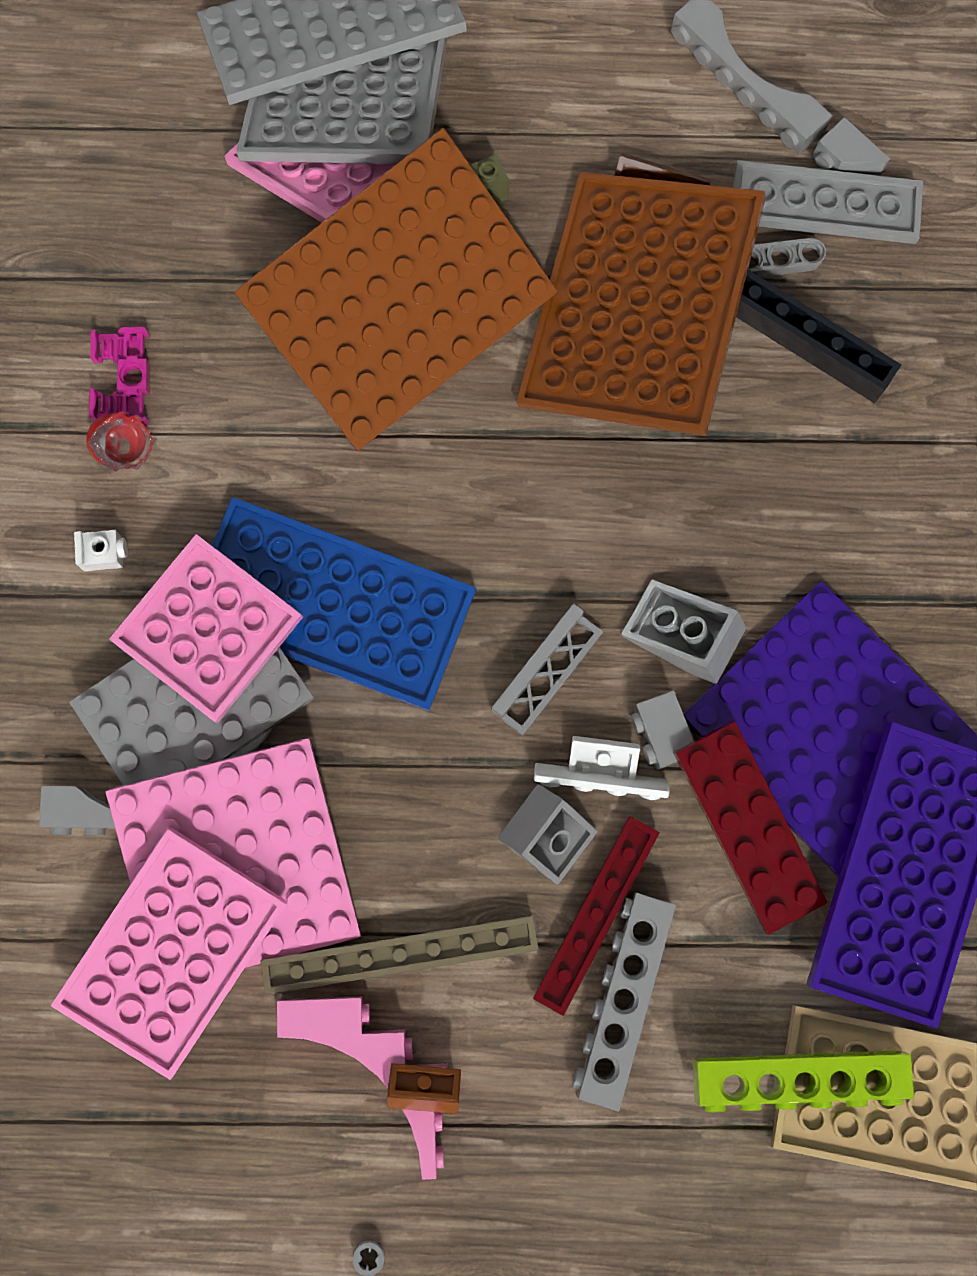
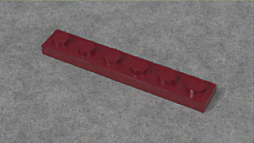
M631 816L628 817L533 996L535 1001L564 1016L660 832Z

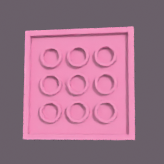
M196 534L109 640L218 724L301 621L303 616Z

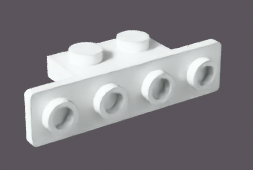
M573 736L568 767L535 763L534 781L540 782L547 787L567 785L585 792L592 791L593 789L607 790L608 793L617 796H623L627 793L639 794L641 797L649 800H657L660 797L668 798L670 792L667 779L636 775L640 746L635 743Z

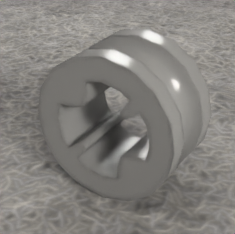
M369 1240L357 1246L353 1255V1265L360 1275L374 1276L383 1268L385 1252L380 1244ZM369 1248V1253L371 1249L378 1253L375 1258L377 1265L373 1268H369V1264H367V1267H363L360 1263L363 1258L361 1251Z

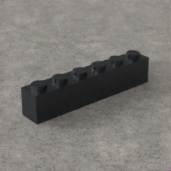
M747 271L736 318L875 404L902 364L752 271Z

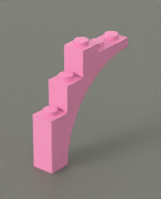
M364 996L291 998L277 1001V1037L306 1039L331 1046L357 1059L377 1075L387 1088L391 1063L406 1064V1060H413L412 1038H406V1029L364 1031V1025H370V1004H364ZM447 1063V1064H421V1065H418V1066H430V1067L448 1068V1063ZM402 1109L410 1123L419 1151L422 1180L436 1179L437 1168H444L443 1146H436V1132L443 1131L442 1113Z

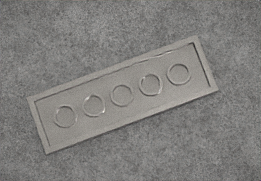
M737 160L735 164L733 188L765 191L766 199L759 227L916 244L920 239L922 180Z

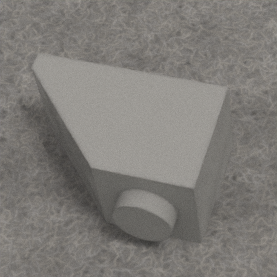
M845 117L819 140L812 155L816 164L823 170L877 176L883 173L890 160L885 153Z

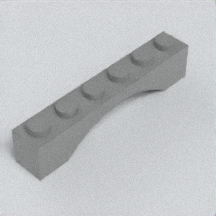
M690 0L674 14L671 33L679 44L685 45L701 65H706L716 75L717 80L722 85L728 86L744 106L750 107L766 127H771L781 137L782 142L787 147L793 148L800 155L826 131L833 115L810 94L796 93L779 88L760 78L745 65L736 54L728 39L724 26L723 11L711 0Z
M41 786L39 827L50 828V834L71 835L72 828H85L84 835H105L106 828H115L109 805L96 798L85 787Z

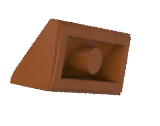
M391 1063L387 1107L458 1113L461 1069Z

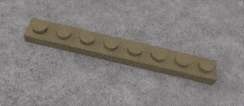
M533 916L263 959L260 962L264 993L269 995L539 951L534 918Z

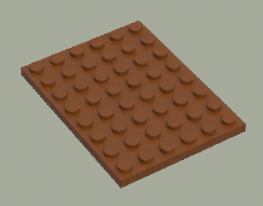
M443 127L233 293L353 447L359 451L558 293V291Z
M580 172L550 278L558 293L543 304L516 401L518 406L527 409L706 436L766 199L765 191Z

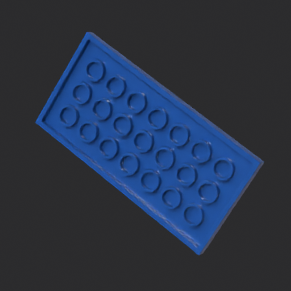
M232 497L212 546L303 616L301 621L280 645L284 655L288 659L430 712L477 588Z

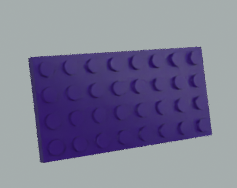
M887 721L806 985L810 988L937 1029L977 898V751L904 725Z

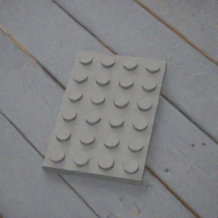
M279 647L218 724L135 659L69 703L121 783L127 785L227 759L315 698Z

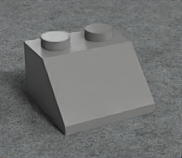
M538 784L497 838L558 886L598 831L562 798Z

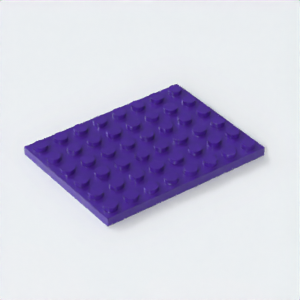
M822 581L722 676L717 684H714L683 714L686 723L700 737L731 721H736L789 828L838 878L887 721L895 722L977 751V734Z

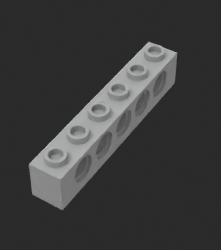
M632 893L631 899L625 898L620 918H624L625 922L622 932H615L611 951L616 952L612 966L606 965L601 985L606 986L603 1000L597 998L592 1013V1019L597 1020L593 1034L587 1033L582 1053L587 1054L584 1067L577 1068L572 1088L577 1089L576 1096L579 1100L620 1111L676 907L674 904L639 893ZM640 921L646 922L650 928V935L644 941L636 940L633 935V927ZM630 955H636L641 962L640 970L633 975L627 974L623 968L624 960ZM627 989L631 993V1003L626 1008H617L614 1004V995L618 990ZM612 1023L619 1024L622 1028V1036L616 1042H608L604 1037L605 1028ZM608 1058L612 1061L613 1068L607 1076L595 1074L594 1067L599 1059Z

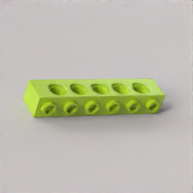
M903 1051L692 1058L695 1102L699 1106H704L706 1112L726 1111V1105H740V1110L758 1111L762 1110L761 1104H775L776 1109L790 1110L797 1109V1103L810 1102L812 1108H831L832 1102L846 1101V1106L866 1107L868 1106L867 1100H881V1105L899 1106L903 1105V1099H914L911 1054ZM876 1070L879 1074V1082L875 1087L868 1088L866 1076L870 1071ZM841 1071L844 1075V1083L839 1089L833 1090L830 1084L831 1076L835 1072ZM806 1072L809 1076V1085L806 1089L797 1091L795 1079L800 1073ZM765 1074H772L775 1080L773 1088L768 1092H761L759 1088L761 1077ZM730 1075H737L740 1081L739 1088L734 1093H726L723 1087L725 1079Z

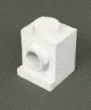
M116 530L86 533L81 531L74 532L75 563L83 571L123 568V558H126L128 555L127 542ZM105 544L101 552H96V545Z

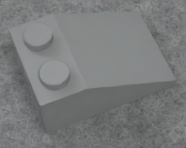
M651 580L621 635L685 672L717 684L744 634L746 626L737 610Z

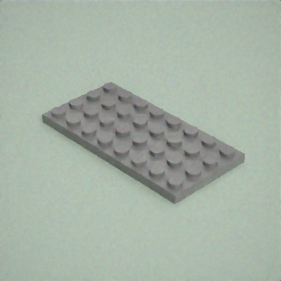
M235 0L197 12L229 105L467 31L466 21L456 0Z

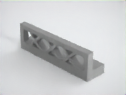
M574 603L492 707L491 712L522 736L603 634L602 630L583 617L584 611ZM577 623L593 634L586 644L572 645L570 632ZM567 638V646L559 647ZM573 650H580V652L574 658ZM568 651L570 665L565 670L552 671L551 656L555 652ZM547 663L548 672H540ZM561 675L554 684L553 676ZM548 677L549 692L543 696L532 697L530 683L533 679ZM527 689L528 697L519 698L522 695V693ZM541 701L533 711L532 702ZM528 702L530 716L521 726L507 713L514 704Z

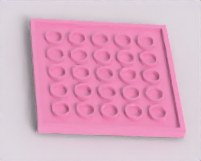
M310 737L105 791L130 884L170 826L288 901L246 967L261 964L260 960L299 954L361 937L358 919Z

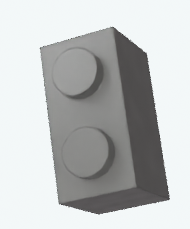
M671 691L636 704L633 707L634 714L630 716L636 733L642 732L646 745L642 746L648 764H654L657 771L678 763L673 752L693 742V738L675 692Z

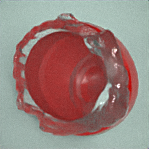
M124 412L110 413L99 417L89 427L86 437L87 448L92 457L114 472H117L119 469H139L142 463L150 456L153 446L152 436L142 423L140 416H130Z

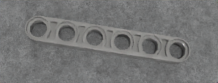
M815 238L755 244L751 256L756 259L757 266L751 269L748 268V270L760 277L813 271L824 260L826 248L820 240ZM806 248H812L818 253V259L816 261H808L803 257L802 251ZM782 252L787 256L788 262L778 265L772 261L771 254Z

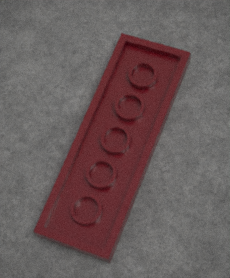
M731 721L673 752L757 919L767 935L827 904L736 721Z

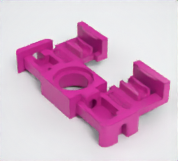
M122 327L118 330L121 336L119 337L118 334H98L96 330H91L90 358L94 363H103V359H113V362L117 363V390L120 394L113 392V395L103 396L102 392H97L95 388H90L89 417L95 421L106 414L121 413L134 417L141 422L143 427L148 426L149 421L144 417V395H150V363L145 359V337H150L145 327ZM99 343H101V357H99ZM131 370L142 372V378L136 384H128L125 380L127 373ZM99 398H100V413H98V399H99ZM118 420V421H119L120 423H122V424L128 422V421Z

